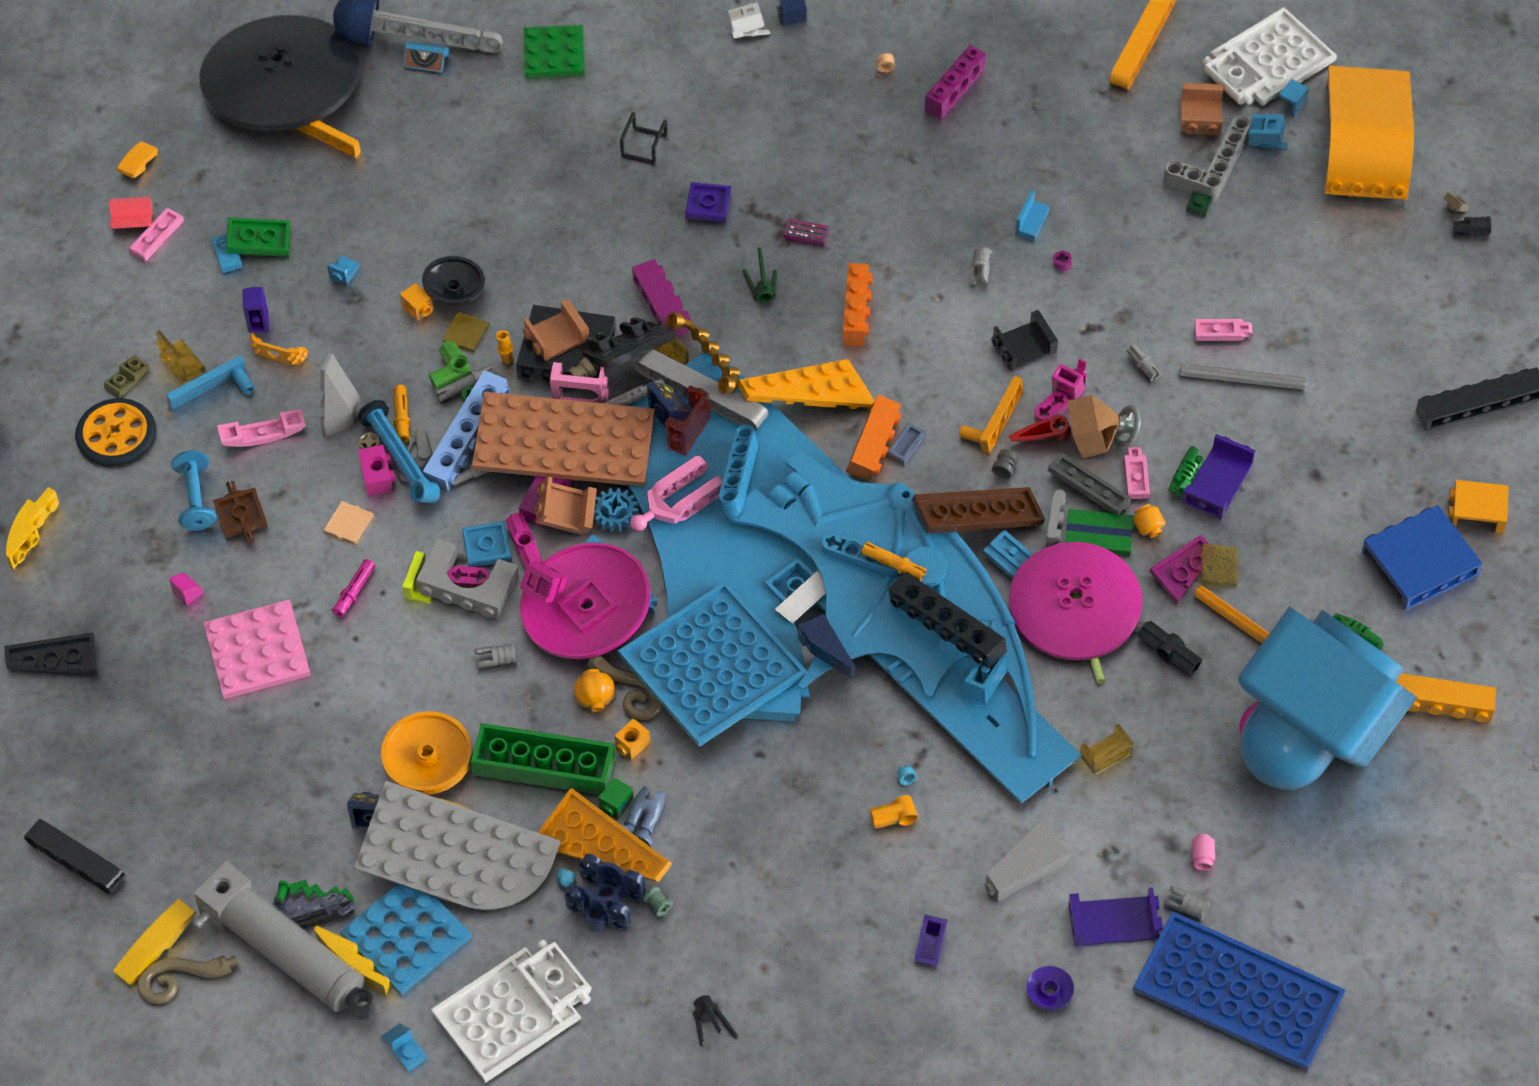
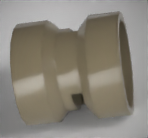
M586 358L579 361V365L576 367L573 366L567 370L571 376L593 378L597 375L595 368Z

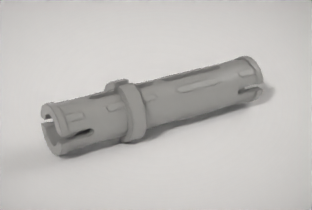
M491 363L477 371H470L469 375L435 390L436 396H439L438 400L443 402L461 393L466 387L475 386L484 370L498 375L496 369H493L494 365Z

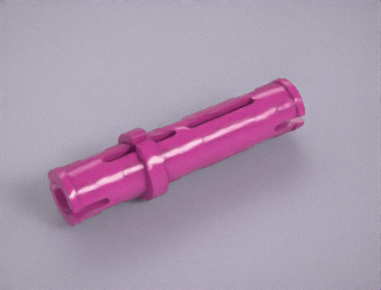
M369 559L362 561L361 566L346 589L340 592V598L331 609L334 615L343 618L350 605L356 602L357 594L376 568L374 562Z

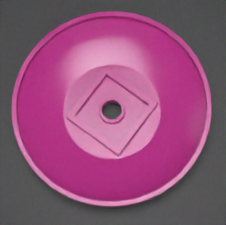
M1066 542L1051 545L1036 552L1020 566L1011 583L1009 608L1020 634L1038 650L1050 656L1066 660H1089L1116 650L1133 634L1141 616L1142 593L1134 572L1119 556L1097 545L1082 542ZM1073 592H1079L1082 595V597L1079 599H1073L1070 596V594Z
M583 543L570 546L556 552L542 562L550 569L553 567L556 571L568 577L563 592L556 591L553 602L544 603L525 591L521 595L520 615L528 636L542 650L566 659L592 658L608 653L622 645L642 624L647 614L651 597L649 580L639 561L622 548L606 543ZM586 603H593L589 609L582 608Z

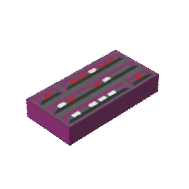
M789 218L784 231V239L824 246L829 226Z

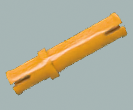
M396 385L393 388L395 409L393 424L402 443H407L410 439L409 426L411 424L407 410V388L404 385Z
M868 541L861 551L862 555L898 570V573L901 575L908 572L920 581L925 577L926 568L910 562V559L907 557L901 558Z

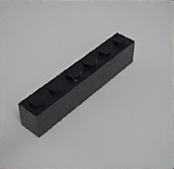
M1537 367L1523 369L1517 373L1504 374L1495 379H1486L1473 385H1464L1458 389L1445 390L1436 395L1424 396L1418 399L1416 413L1425 431L1539 401V370Z

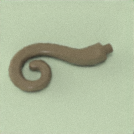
M603 655L588 658L590 669H598L601 673L608 674L613 682L637 685L646 690L651 696L652 703L648 708L637 709L632 705V702L635 700L646 702L647 695L641 690H632L625 695L623 707L631 718L640 721L650 720L660 713L662 704L634 672L614 667Z
M225 955L206 962L183 958L161 959L150 964L140 974L137 982V991L146 1002L163 1004L170 1001L176 995L178 989L177 980L169 974L159 975L156 978L157 983L160 985L166 984L167 989L162 993H154L150 989V983L158 974L165 971H181L204 978H217L231 973L230 968L239 963L236 956L226 959Z

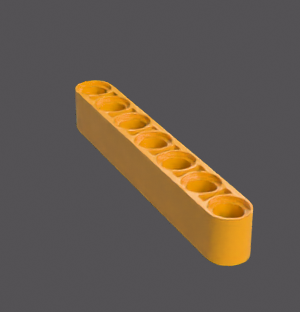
M1176 0L1149 1L1111 72L1110 84L1127 90L1130 88Z

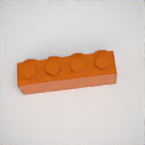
M848 263L843 345L864 346V335L868 336L869 323H865L866 319H870V306H867V302H871L872 289H868V285H872L873 273H869V264Z
M879 394L877 395L846 472L868 482L873 475H878L882 466L878 462L880 458L884 459L889 447L885 445L887 441L891 442L895 430L892 427L893 425L897 426L902 414L899 413L902 404Z

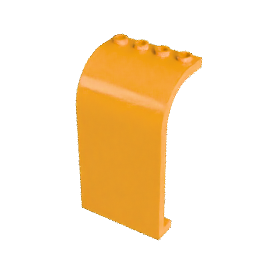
M1329 65L1326 86L1329 89L1330 145L1324 194L1407 200L1414 147L1410 71Z

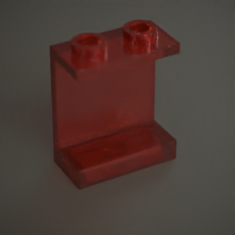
M691 385L688 387L689 405L693 410L685 423L670 416L665 422L667 448L685 456L710 420L709 393L702 388H696Z

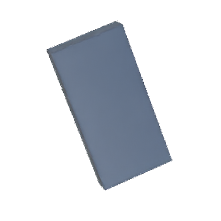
M908 422L888 449L886 457L904 466L925 439L927 432Z

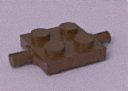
M231 481L232 488L230 483L227 482L226 486L229 493L224 497L213 500L225 538L243 534L246 544H250L249 538L251 543H253L254 538L251 531L268 526L256 489L254 487L248 490L237 491L234 481Z

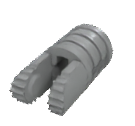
M979 247L974 250L969 276L970 285L977 284L978 274L982 284L988 282L992 251L988 248Z
M514 643L474 649L475 655L492 653L493 660L477 662L476 668L498 666V664H509L511 662L517 663Z
M1171 885L1169 891L1184 897L1182 905L1170 899H1165L1163 904L1182 913L1185 912L1188 915H1192L1202 921L1208 911L1210 902Z

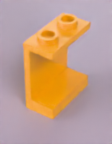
M1456 480L1454 488H1450L1449 501H1452V506H1449L1448 519H1451V523L1455 528L1458 519L1495 523V533L1504 534L1508 516L1509 486Z

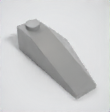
M328 353L321 368V390L324 393L320 402V408H324V416H321L320 424L322 434L325 437L354 426L358 419V413L363 408L360 396L334 355Z

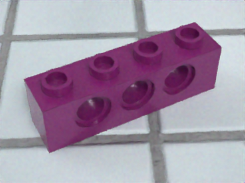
M969 45L925 95V111L942 120L986 69L987 53Z

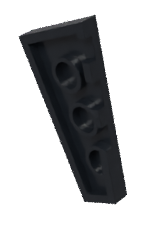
M93 632L4 646L7 669L98 674L95 636Z

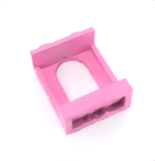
M553 362L550 376L553 399L594 403L608 401V376H605L603 367L600 369L599 378L563 375L562 363ZM564 387L591 390L598 394V397L596 399L563 397Z

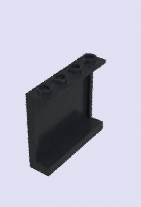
M533 305L529 321L532 325L538 324L561 313L562 309ZM577 311L589 328V337L596 338L600 332L611 336L615 335L616 323L614 316ZM524 336L516 363L517 377L550 383L553 362L562 363L563 375H569L567 370L579 365V361L583 358L589 361V358L583 356V351L589 348H587L585 342L544 361L541 355L535 353L531 340H527ZM591 363L597 372V375L593 378H599L601 366Z

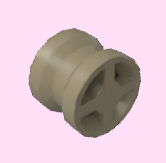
M371 432L362 434L358 439L359 449L379 446V437Z

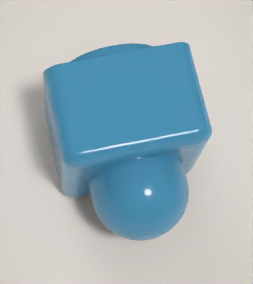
M1289 606L1239 674L1238 680L1241 688L1260 702L1246 721L1241 734V754L1246 767L1255 778L1269 787L1293 790L1305 787L1317 780L1334 757L1355 767L1367 766L1417 699L1414 694L1396 682L1405 668L1324 610H1321L1312 622Z

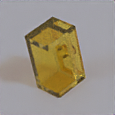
M1116 724L1113 734L1091 747H1088L1086 743L1081 744V758L1096 775L1131 755L1134 742L1123 728Z

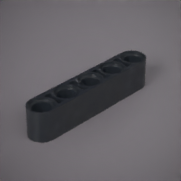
M38 819L24 835L25 841L33 848L106 894L111 895L126 877L124 872L116 865L42 819Z

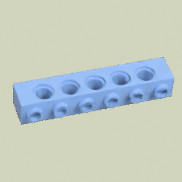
M485 370L482 372L423 470V475L429 482L437 483L439 488L449 491L450 487L455 485V482H453L454 478H458L461 469L465 468L468 464L471 452L475 450L480 415L475 414L481 413L484 392L509 394L507 379Z

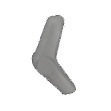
M418 428L415 430L417 455L414 461L422 471L433 453L426 430ZM401 472L399 474V479L401 481L408 482L403 473Z

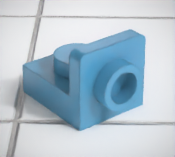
M341 255L335 264H328L329 278L337 283L341 282L348 285L360 268L359 262Z

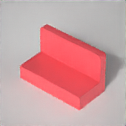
M151 197L109 199L111 229L152 225L153 209Z

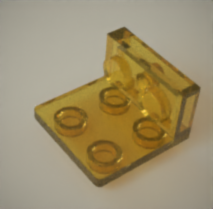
M160 330L156 332V345L161 351L159 357L165 365L167 363L170 365V369L176 378L180 377L186 383L206 371L205 365L182 339L171 344Z

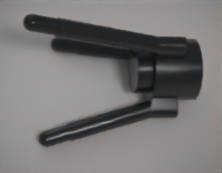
M709 995L700 996L693 1002L696 1010L692 1014L696 1021L701 1046L704 1045L700 1018L703 1020L710 1019L717 1033H722L715 1018V1013L733 1037L738 1038L734 1028L719 1010L717 1003H713Z

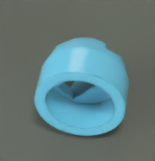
M904 765L903 768L899 767L897 771V778L902 785L911 784L917 777L914 769L908 765Z
M559 869L556 880L561 887H568L574 883L577 875L569 870Z

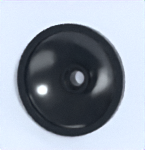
M446 256L436 259L426 267L422 276V285L427 295L439 303L463 305L479 297L485 286V276L480 266L474 261L460 256Z

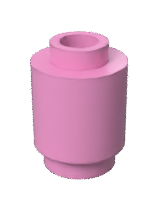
M1199 834L1191 840L1192 863L1197 870H1209L1215 863V840L1207 834Z

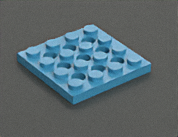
M400 884L393 887L340 931V935L343 938L357 944L361 956L373 961L374 969L379 974L389 978L390 985L401 996L472 938V933L434 896ZM406 901H413L415 903L410 909L402 907ZM394 915L397 917V920L394 923H386L385 918ZM421 916H428L430 918L429 922L425 924H420L417 920ZM371 930L380 932L375 938L367 936V933ZM405 930L412 932L411 937L406 939L401 938L400 934ZM436 931H443L446 933L445 936L441 939H436L433 937V934ZM386 945L395 947L391 953H384L382 951ZM420 945L428 948L422 954L415 952V949ZM402 960L410 962L407 968H399L397 966Z

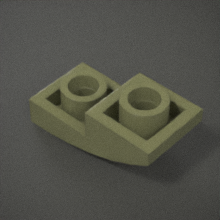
M133 355L119 365V372L104 381V388L118 398L122 397L149 370V365Z

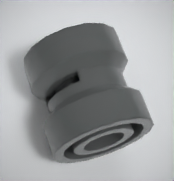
M1008 449L1000 450L997 455V461L994 462L991 469L993 474L1002 479H1010L1014 472L1013 467L1019 461L1018 455Z

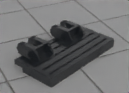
M633 317L630 319V323H620L619 328L622 334L614 338L603 332L598 333L596 338H587L586 345L589 349L583 351V356L589 358V362L609 370L676 339V335L672 329Z

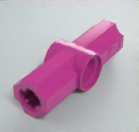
M518 512L510 514L505 519L506 525L516 546V553L520 556L525 570L528 563H542V558L534 541V535L530 532L524 515Z

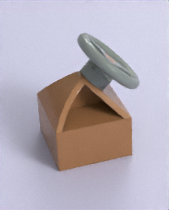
M1093 395L1067 401L1073 437L1082 459L1107 453L1113 438H1115L1116 443L1120 447H1128L1136 440L1140 431L1141 415L1135 406H1126L1117 414ZM1132 413H1133L1134 419H1135L1134 428L1132 427V421H1131V420H1132ZM1125 433H1129L1131 436L1126 441H1123L1121 437Z

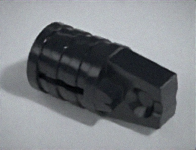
M1464 217V221H1453V231L1464 232V235H1490L1491 217Z

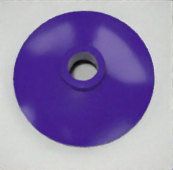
M1044 966L1038 968L1030 975L1027 981V993L1030 1000L1036 1006L1046 1010H1056L1070 1002L1074 994V983L1070 975L1063 969L1055 966ZM1051 989L1054 993L1049 994L1046 990Z

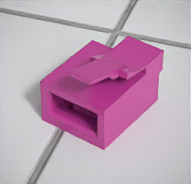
M1079 358L1077 369L1074 368V370L1060 363L1051 376L1052 392H1063L1067 395L1068 400L1079 398L1086 389L1087 374H1085L1087 362Z
M528 563L520 589L544 603L553 602L556 591L563 592L568 577L559 573L553 567L550 569L544 563Z

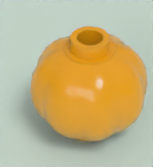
M598 669L586 670L582 673L583 676L579 677L574 684L575 699L579 705L584 708H590L592 712L603 711L605 709L604 706L609 704L614 698V682L608 674L601 673Z

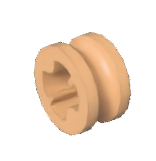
M881 54L877 57L878 71L888 73L894 70V57L891 54Z

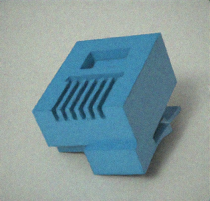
M1252 114L1248 138L1249 146L1287 150L1288 143L1282 142L1285 130L1284 115Z

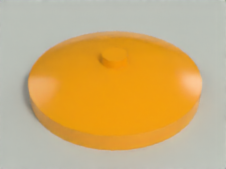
M434 711L418 712L402 718L390 728L381 746L383 768L390 781L426 795L440 793L455 786L469 770L473 754L471 739L464 726L455 718Z

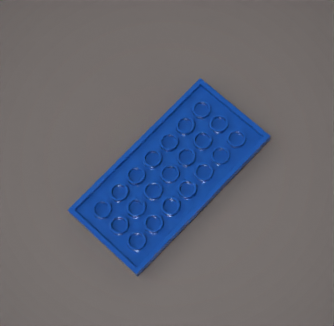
M1173 911L1133 986V991L1306 1071H1308L1346 991L1337 985Z

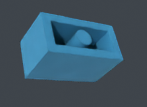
M1005 655L989 669L983 664H975L965 679L966 697L986 705L1007 672Z

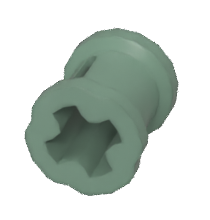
M656 885L648 889L642 897L645 903H649L655 909V914L658 917L666 914L673 905V902L670 899H666L660 892V888Z

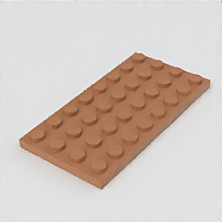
M484 392L472 470L645 487L655 409Z

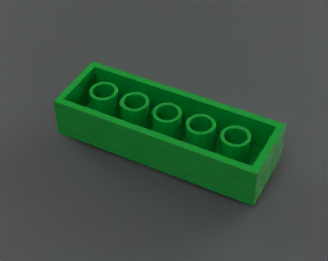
M481 723L471 759L472 773L474 776L570 790L572 788L576 792L600 795L610 783L616 758L615 745L608 742Z

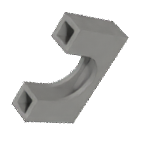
M437 538L416 579L417 592L426 597L438 598L447 604L452 603L461 606L468 611L479 612L488 618L499 619L519 578L518 565L497 559L485 583L475 588H462L455 585L448 577V572L453 568L458 557L457 545Z

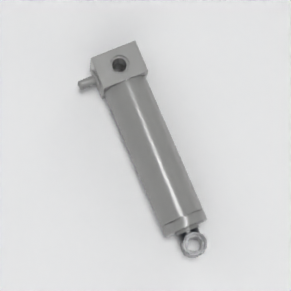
M225 861L194 892L200 916L193 922L196 928L200 929L209 921L223 933L228 928L231 929L335 1012H340L349 1007L353 1015L361 1020L368 1019L374 1014L375 1004L372 993L368 989L362 988L364 984L363 975L253 891L250 879L229 862ZM360 1002H367L364 1006H358Z

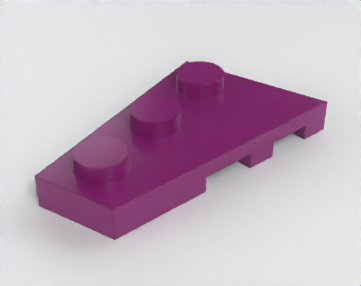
M1202 535L1193 539L1149 570L1176 605L1201 572L1202 565L1204 568V564H1207V561H1209H1203V558L1206 559L1203 556L1208 548L1210 550L1207 553L1213 549H1211L1212 547Z

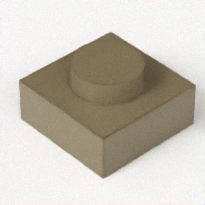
M1447 192L1443 198L1448 202L1447 206L1454 212H1467L1470 208V205L1456 193Z

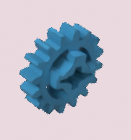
M609 488V493L607 494L601 491V498L596 496L593 517L595 524H601L602 530L609 527L610 532H613L614 528L621 532L623 526L629 529L631 518L639 514L638 501H635V496H629L628 490L621 493L620 488H617L616 492Z

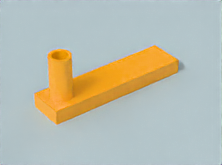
M320 121L296 128L354 158L360 154L358 140Z
M1013 377L984 431L962 425L959 437L980 443L982 453L990 455L1024 392L1022 378Z

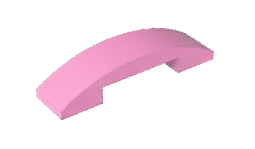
M300 408L281 412L280 418L243 426H239L237 421L218 425L217 430L222 445L243 447L266 444L289 437L306 428V423Z

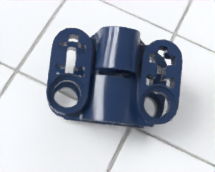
M585 854L579 865L580 876L584 882L596 887L593 893H591L588 887L584 888L579 885L570 884L564 894L566 907L579 915L585 913L587 926L592 931H601L608 923L617 930L626 931L632 920L631 908H628L620 901L626 897L633 902H641L643 895L646 893L645 877L633 870H628L624 873L614 863L602 862L597 856ZM594 915H600V916H601V917L598 918V919H593V918H591V917L594 916Z

